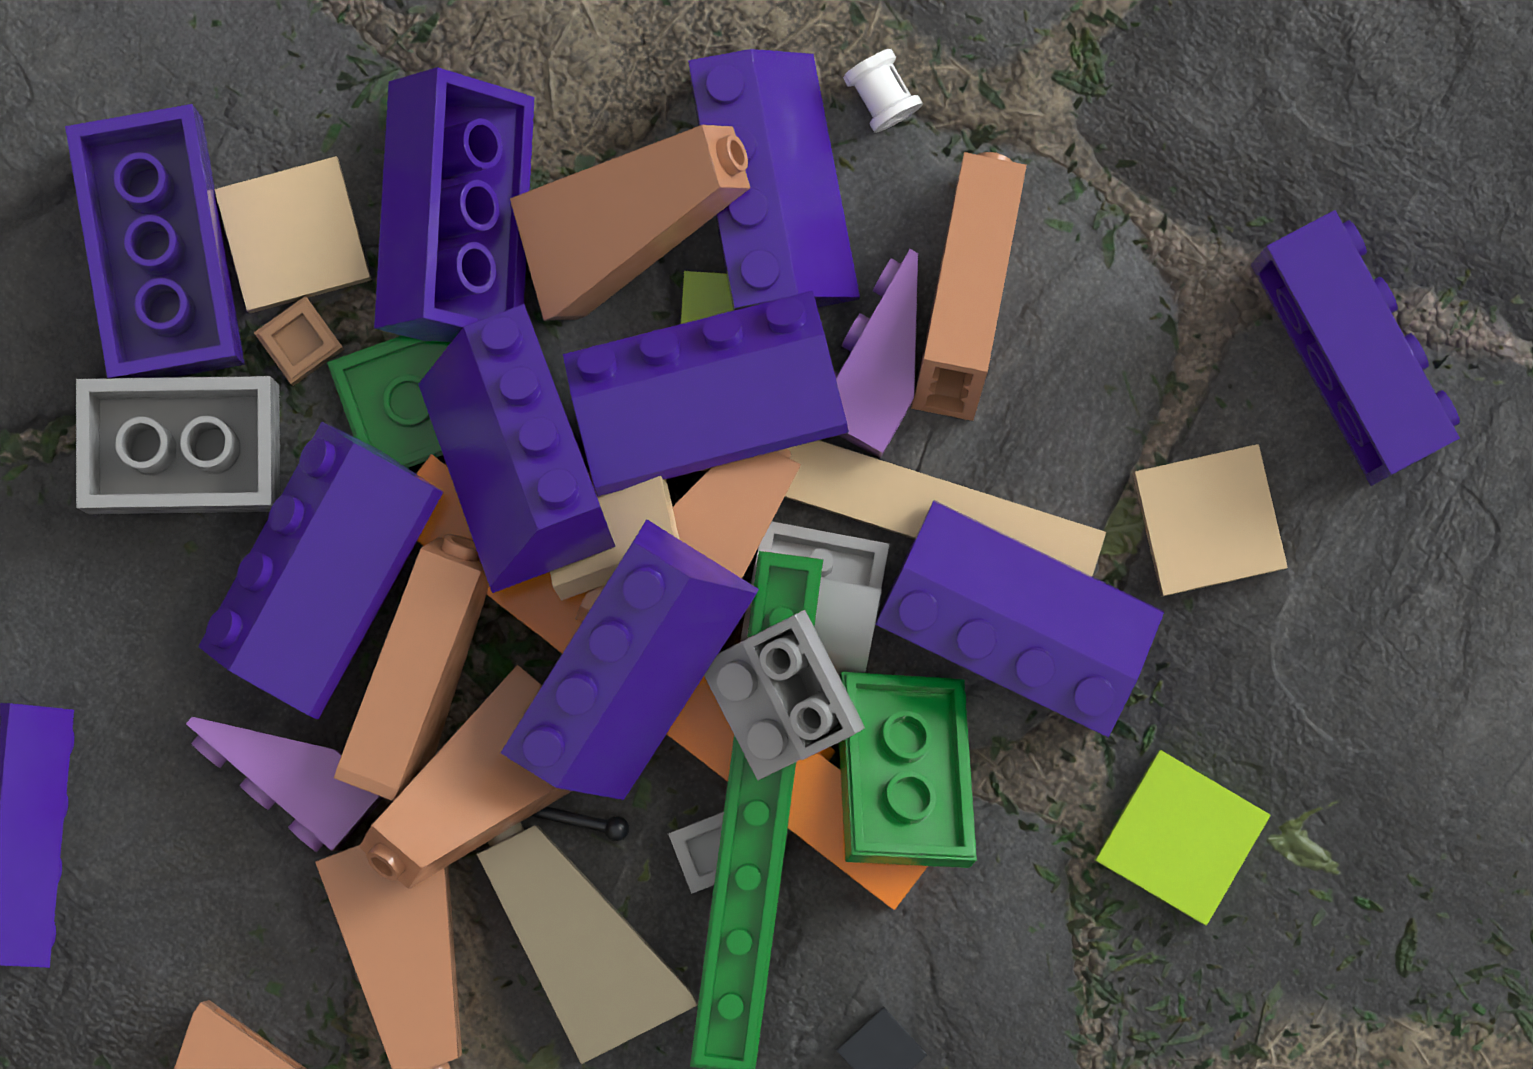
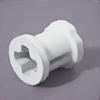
M886 49L865 59L850 69L843 77L848 87L855 86L873 118L870 121V126L874 133L894 126L912 115L923 105L918 95H910L893 63L896 56L892 49Z

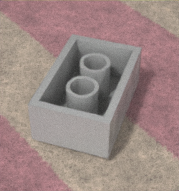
M271 376L76 379V508L87 514L270 512L272 505L280 497L279 384Z

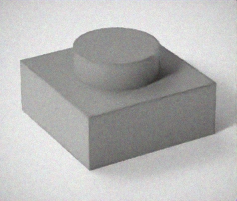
M724 812L668 834L691 894L714 885Z

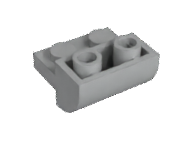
M772 521L758 547V552L766 551L824 559L815 630L838 674H841V672L865 673L882 590L889 544ZM758 552L751 580V585L753 586L755 582ZM752 602L745 612L740 642L747 639Z
M805 610L718 653L704 675L757 780L799 760H804L857 734L865 728Z

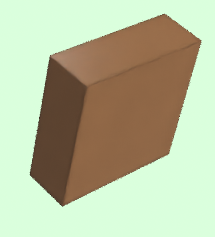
M306 296L254 332L292 386L345 350Z

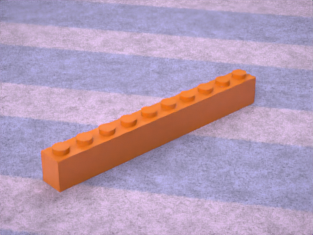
M431 454L416 474L443 491V494L417 542L425 546L438 537L444 539L445 535L448 534L473 540L447 464H444ZM547 572L495 593H492L489 586L487 596L555 649L563 653L582 623L575 618L585 595L589 591L561 601L553 588L551 574ZM703 676L666 735L728 782L734 733L705 676ZM828 747L804 760L797 761L788 829L888 907L895 910L928 866L845 862L841 770L829 762L836 751Z

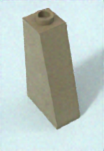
M520 822L488 841L490 848L477 854L581 1064L698 1005L693 991L538 825L524 830Z

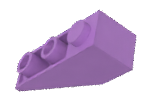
M909 249L902 263L892 258L887 263L873 289V292L882 296V299L871 318L859 313L842 343V347L851 351L840 373L834 371L849 433L839 436L879 459L884 454L914 399L918 253Z
M191 717L186 723L187 726L198 734L191 744L217 767L221 768L228 760L242 772L246 778L240 784V787L264 808L269 810L276 802L295 818L288 828L315 852H318L323 845H326L331 851H339L384 799V797L334 779L342 755L341 751L196 717Z

